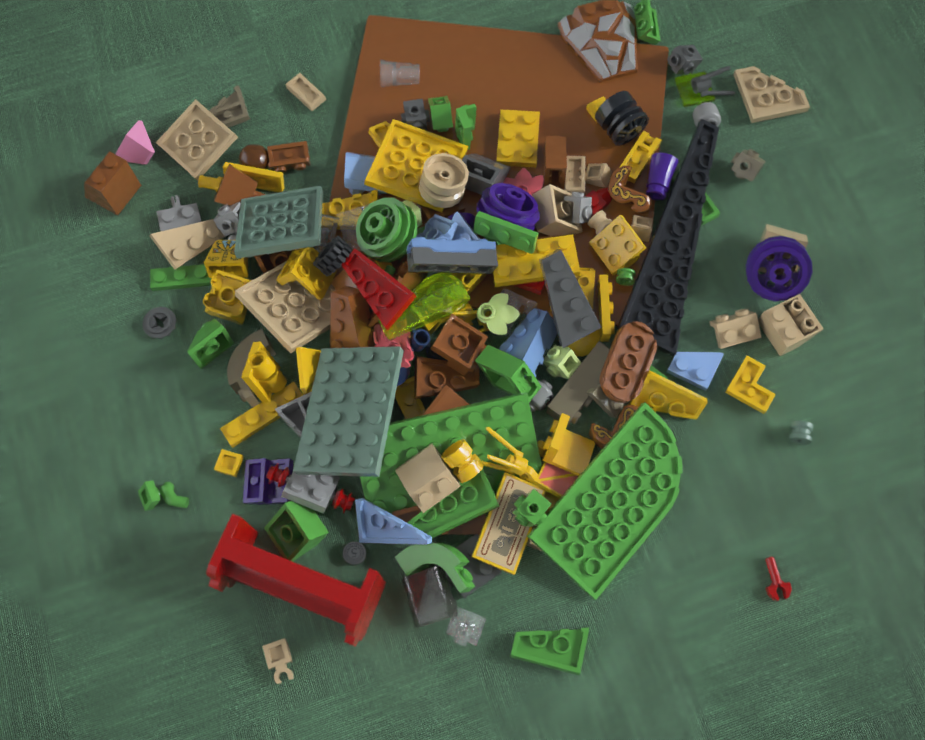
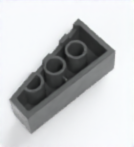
M557 249L540 258L539 262L559 345L564 348L602 328L562 250Z

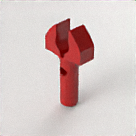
M772 556L767 557L765 561L772 581L770 586L765 588L767 595L774 601H779L776 592L779 587L782 589L784 599L786 600L792 591L791 584L781 580L775 558Z

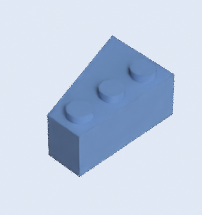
M533 308L522 323L514 329L511 336L500 346L499 350L525 361L536 377L535 371L538 365H542L545 360L542 356L546 349H550L557 335L554 320L547 311Z

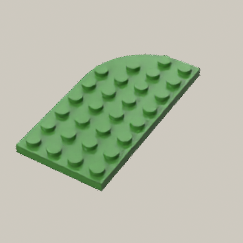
M642 403L549 510L545 520L539 526L536 525L527 536L594 600L600 596L666 516L680 490L678 487L680 474H682V457L679 456L675 443L677 440L663 419L646 403Z

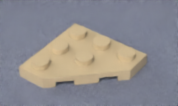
M754 66L735 70L733 74L751 123L807 112L810 108L803 90L797 87L793 89L785 85V81L773 75L769 77L761 73L760 69Z

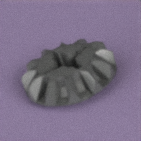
M156 307L146 313L142 326L145 333L153 339H162L165 336H170V333L176 329L177 320L170 309ZM156 318L164 321V328L157 326Z

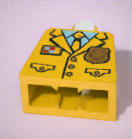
M230 235L228 240H217L214 242L204 261L209 278L215 275L216 270L248 278V257L237 259L234 253L236 235Z

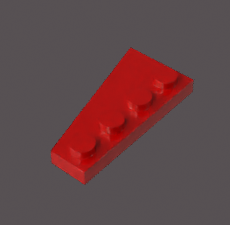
M355 248L349 257L346 258V261L341 264L387 330L391 328L417 297L412 291Z

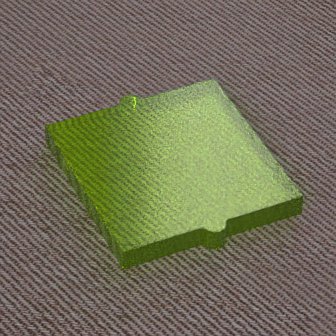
M706 71L675 77L674 80L684 107L715 101L714 95L701 97L700 93L695 94L692 89V79L706 75Z

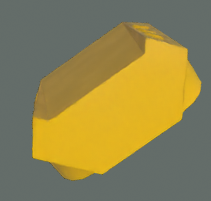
M216 270L215 275L211 279V291L203 299V304L206 307L205 312L211 316L242 325L247 308L235 296V290L252 280Z

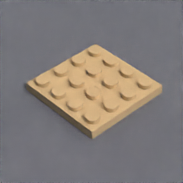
M285 261L235 290V296L290 353H293L297 347L304 346L330 329L331 292L336 289L330 284L323 299L318 300L297 280L294 282L290 281L282 286L276 279L287 262Z

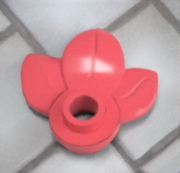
M523 168L516 175L515 179L505 178L504 183L517 186L532 196V194L541 190L544 178L543 175L532 178L528 170Z

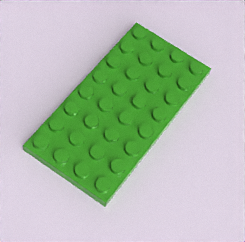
M523 392L391 422L389 424L379 477L360 476L365 499L391 514L393 511L417 506L405 489L395 469L431 443L442 455L453 443L465 439L472 448V455L476 454L481 461L502 465L487 459V455L506 460L510 454L514 455V453L486 431V427H490L515 449L523 452V458L528 460V465L538 474L542 464L527 393ZM483 466L492 489L497 490L505 471Z

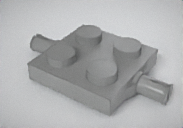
M175 195V199L174 196L171 197L173 207L156 211L161 231L201 222L197 203L183 206L180 204L179 196Z

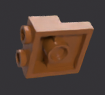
M451 314L433 343L431 350L447 359L446 365L465 375L468 371L472 373L477 366L475 359L486 348L487 345L484 343L488 336L454 314Z

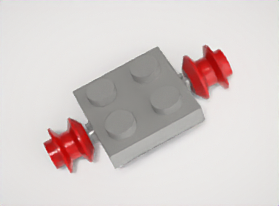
M279 463L275 467L271 465L266 476L269 479V484L273 481L278 482V488L287 483L281 497L323 514L329 501H333L332 506L334 510L337 507L343 508V513H345L346 510H351L355 498L351 497L352 492L348 496L343 493V489H340L337 493L334 492L340 479L339 476L297 475L295 472L289 475L288 467L284 470L279 469Z

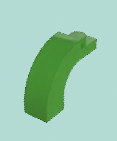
M443 543L414 544L395 556L406 576H417L428 566L436 564L446 571L460 593L469 592L476 587L472 582L473 577L470 572L463 568L470 561L462 552L450 545Z

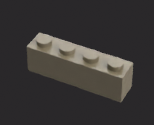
M598 342L548 405L546 413L554 419L558 420L562 413L570 416L567 428L571 423L576 424L582 415L580 413L584 406L588 408L593 402V399L586 392L599 384L600 373L610 350L608 347Z

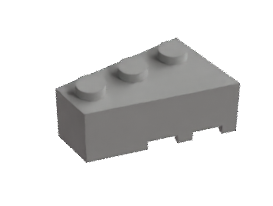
M311 392L275 408L278 415L300 438Z

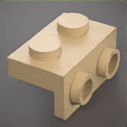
M740 309L735 311L736 314L728 316V314L716 316V320L709 321L710 326L715 329L718 348L723 349L761 338L757 313L748 311V309Z

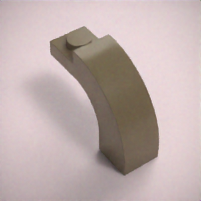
M263 329L252 333L240 342L230 357L227 369L229 385L239 394L242 401H247L251 407L260 404V402L241 376L253 342L261 341L271 356L276 355Z

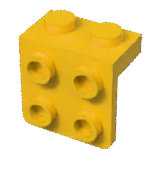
M562 413L559 419H554L549 432H552V435L547 437L543 446L546 452L542 461L580 476L589 465L595 443L593 440L567 430L566 427L570 416Z

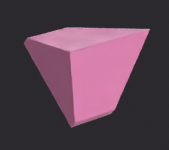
M138 121L126 134L115 154L129 163L148 164L154 154V149L142 121Z

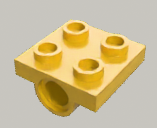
M619 215L589 241L611 274L614 275L617 274L618 269L633 265L640 258V253L646 249V246L622 215Z
M261 341L253 342L241 378L262 403L270 402L272 393L281 391L286 386L287 379L280 371L278 363Z

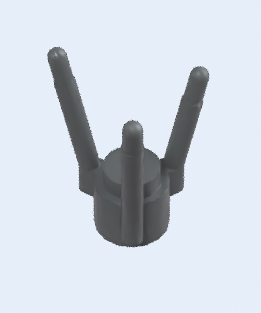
M725 66L706 75L693 78L691 83L694 93H700L701 97L707 95H734L735 91H708L712 86L710 78L730 70L731 67Z

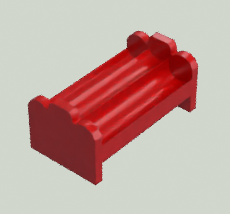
M232 513L206 570V576L211 578L209 587L223 592L226 587L231 588L238 581L346 625L344 642L356 647L358 641H362L386 586V582L380 573L369 568L360 589L255 547L253 544L259 532L242 517Z

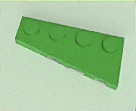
M482 468L471 480L464 483L460 482L458 489L424 513L421 511L407 523L434 538L500 505Z

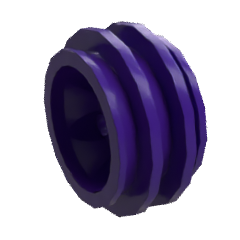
M497 183L486 188L477 203V212L489 214L533 231L535 224L540 219L536 200L528 192L511 184Z
M785 236L768 237L757 243L749 253L745 264L747 281L752 290L762 298L775 302L788 300L801 294L809 285L813 273L812 260L805 247L797 240ZM785 252L791 254L789 259L783 258ZM772 253L774 254V258L772 260L766 259L768 255ZM798 265V271L793 272L791 270L792 266ZM761 267H765L766 272L764 274H760L758 272V269ZM783 268L784 272L781 275H776L775 270ZM769 280H771V281L774 282L775 284L772 285V284H768L767 282H768Z

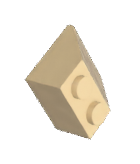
M549 184L532 194L540 212V219L535 224L538 232L548 236L582 232L581 223H572L574 202L564 200V196L572 195V193Z
M432 443L395 469L408 494L423 513L460 487V482L453 474V470L441 459V454Z

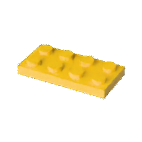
M573 235L537 239L536 247L532 254L506 244L496 245L498 266L493 271L495 287L544 281L539 259L557 249L562 250L574 275L580 276V267Z

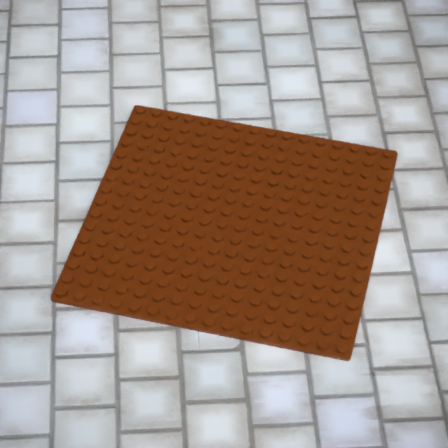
M370 15L368 16L329 202L336 198L345 199L353 197L349 188L344 187L346 152L376 157L379 148L369 134L370 127L385 121L391 124L393 119L402 122L401 113H404L403 101L423 99L424 109H428L430 115L428 98L448 96L450 101L453 127L445 132L433 130L430 115V121L427 122V130L425 131L459 142L455 133L456 109L463 105L475 104L477 107L475 130L471 131L473 140L466 155L478 154L493 161H497L500 110L540 112L536 168L509 166L511 170L506 178L515 179L516 175L523 168L528 170L532 178L538 175H543L544 178L545 138L552 135L566 137L567 156H585V173L588 164L607 163L613 174L621 166L642 132L632 141L616 146L607 135V130H603L599 123L596 124L586 109L587 104L603 96L607 100L617 92L628 91L637 102V106H640L649 117V122L643 131L650 133L649 136L661 139L669 49L666 46L637 43V73L599 82L585 66L586 62L583 58L575 55V49L570 44L567 45L561 35ZM660 146L654 153L660 152ZM650 160L636 182L632 183L627 180L625 187L646 195ZM585 183L584 196L592 190L597 191L602 189V187ZM465 189L463 198L458 203L466 207L464 213H470L476 217L478 213L476 210L477 203L481 199V195ZM364 191L361 195L368 194L370 192ZM389 193L378 195V200L384 197L396 198L401 202L406 200ZM612 198L603 211L606 213L607 219L612 221L619 215H622L631 226L633 215L654 218L655 200L651 199L652 205L647 212L638 213L631 209L634 203L621 204ZM422 214V225H420L418 228L425 226L427 223ZM588 222L581 223V233L568 235H573L579 267L594 268L593 312L599 321L597 283L599 275H608V282H612V295H609V301L613 302V314H610V319L614 321L615 326H618L634 284L624 286L616 282L617 274H611L589 243L597 235L596 230L591 228ZM323 229L319 253L322 252V249L333 238L340 236L352 247V251L355 248L368 257L357 244L356 229ZM538 232L539 234H538V238H537V239H544V238H551V237H558V236H548V235H546V234H543V233H541V232ZM652 232L648 242L642 241L646 249L640 253V258L633 265L627 267L636 272L635 281L651 243ZM477 234L480 239H485L484 236ZM401 258L391 262L394 268H396ZM342 266L337 268L334 278L344 270ZM493 272L487 274L459 305L464 306L468 303L473 309H478L482 304L489 303L494 295L505 293L509 295L507 305L516 308L521 315H527L533 308L547 311L553 318L545 285L541 295L512 285L495 287ZM418 284V285H417L413 290H411V291L413 292L414 290H416L417 288H419V287L422 286V285Z

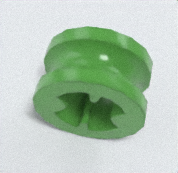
M620 268L617 270L616 282L624 286L633 285L636 272L630 268Z

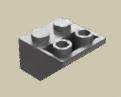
M478 154L465 155L462 159L469 171L465 189L480 195L486 188L497 183H503L511 170V167Z

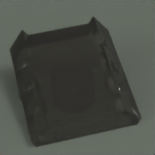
M433 566V568L403 577V585L416 628L458 615L456 610L457 602L451 593L453 582L442 567Z

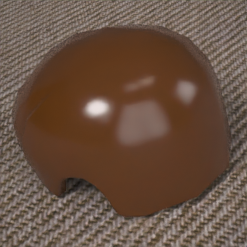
M250 144L241 150L239 165L267 169L268 151L263 146Z

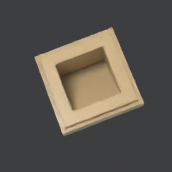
M607 163L588 164L585 173V183L607 188L612 174Z
M633 215L632 229L641 241L648 242L654 219Z

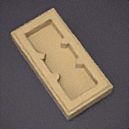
M301 73L285 84L286 88L311 111L326 101L325 95Z
M567 156L565 191L569 193L584 192L585 195V156Z

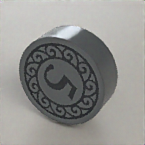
M350 542L344 547L343 557L348 564L359 565L366 558V549L359 542Z

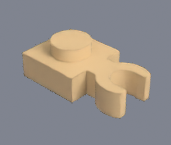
M283 638L262 646L268 669L276 668L274 674L275 682L281 684L280 676L284 672L287 673L289 680H293V672L286 665L293 662L287 639Z

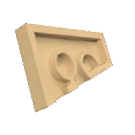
M214 219L150 234L151 239L174 270L211 247L215 241L225 237L221 230L217 228Z

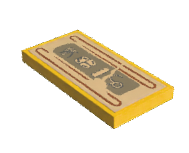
M504 472L495 494L500 506L488 512L471 558L515 575L528 541L527 536L530 534L532 527H524L516 521V515L512 513L516 508L514 503L522 494L526 496L533 489L543 497L546 490Z

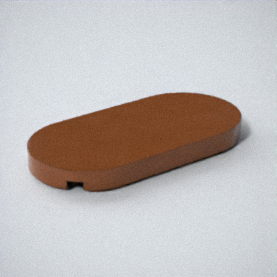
M642 322L627 323L617 331L600 373V385L604 394L617 403L629 402L640 394L657 350V341L654 340L653 331Z

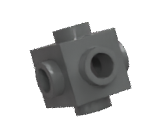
M679 45L672 50L667 61L675 74H689L695 71L703 61V58L694 45Z
M423 99L403 101L404 113H401L402 122L427 130V122L430 121L429 110L424 109Z

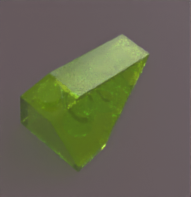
M436 273L426 277L412 290L417 297L389 330L383 326L380 320L379 323L388 340H392L463 309L470 300V296L459 278L450 273Z

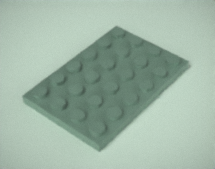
M400 346L321 349L293 472L297 475L379 477L404 352Z

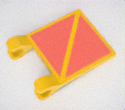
M539 440L537 442L540 457H544L546 449L543 446L545 442ZM544 462L538 474L528 465L524 474L519 477L536 484L560 499L579 476Z

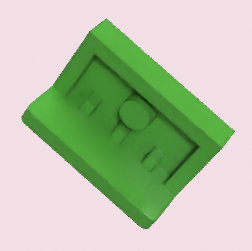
M641 0L634 6L638 39L656 45L660 42L657 13L655 9L651 8L650 0Z

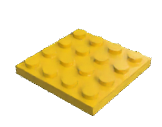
M393 119L365 178L364 185L442 213L444 208L435 207L427 203L420 194L419 184L424 163L429 157L441 153L451 154L462 160L467 153L468 146Z

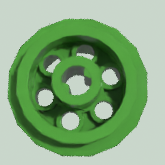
M384 197L370 203L362 211L357 221L356 238L358 246L363 253L378 262L389 263L403 257L407 253L406 247L409 242L417 236L416 215L410 207L396 198Z

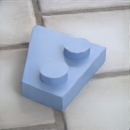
M677 352L667 373L706 391L724 354L721 352Z

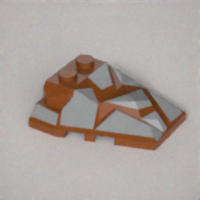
M600 0L577 6L573 14L565 16L558 22V28L563 41L575 49L577 57L581 56L586 62L585 66L599 82L637 73L636 20L630 4L624 1L619 2L618 0Z

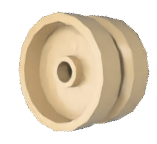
M446 153L435 154L429 157L424 163L419 184L422 198L427 203L440 208L453 207L458 204L463 198L468 181L469 171L466 164L458 157Z

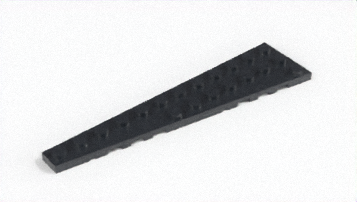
M701 119L696 126L617 326L619 330L623 325L638 321L646 324L654 333L653 337L657 341V349L671 356L677 353L681 332L680 324L685 311L683 308L688 295L687 287L689 279H691L692 265L694 263L703 216L702 208L706 200L705 192L710 179L708 176L713 163V154L719 127L704 119Z

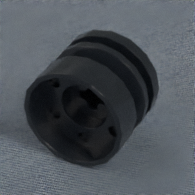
M620 91L610 96L595 113L596 121L603 130H607V135L616 146L632 141L645 129L649 122L647 114L643 112L640 106H637V102L628 91Z

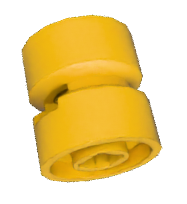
M465 439L456 441L441 455V459L449 468H454L453 474L461 483L471 480L484 466V463L476 454H471L472 448Z

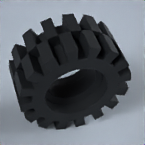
M337 236L322 249V252L318 254L313 264L328 277L346 261V258L349 257L352 251V247L340 236Z

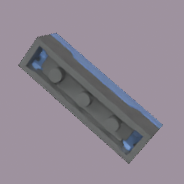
M416 237L411 239L406 247L408 272L491 274L498 266L496 242L486 239L467 241L465 238L447 240L446 238L426 239L424 237Z

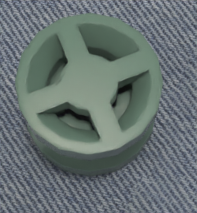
M806 421L791 422L790 428L792 433L789 435V441L800 445L811 444L812 437L810 434L813 431L814 425Z

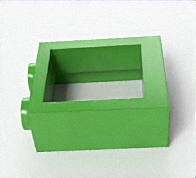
M487 345L475 360L494 387L511 395L526 392L530 402L542 387L525 361L493 346Z

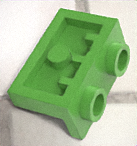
M475 104L463 105L456 109L455 133L459 143L467 145L468 150L473 140L471 131L475 130L477 110Z

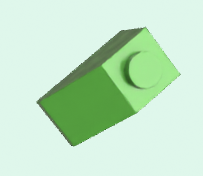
M448 96L428 98L433 130H437V132L448 131L449 128L453 127L451 105Z

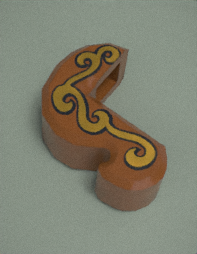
M622 166L616 169L609 182L610 196L621 204L634 203L631 207L634 212H647L652 205L651 198L648 195L625 187L632 167Z
M635 405L624 406L612 432L592 423L589 431L591 440L594 441L595 445L603 449L638 407Z

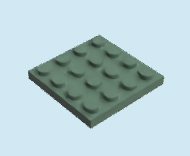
M315 186L241 199L234 250L236 258L321 245L322 187Z

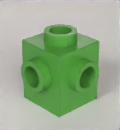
M533 489L526 496L522 494L514 503L516 508L512 513L516 515V521L524 527H532L535 524L539 526L547 517L545 512L551 503Z

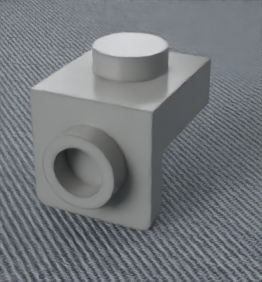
M572 192V195L564 196L565 201L574 202L572 223L589 222L592 216V197L584 196V192Z

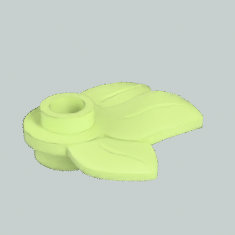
M505 293L494 295L489 303L482 304L477 310L478 319L482 323L487 324L490 332L497 335H506L507 324L516 321L520 316L516 308L507 305L509 295ZM487 311L492 312V314L489 317L485 316V313Z

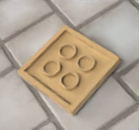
M195 99L156 143L198 180L199 176L204 175L238 136Z

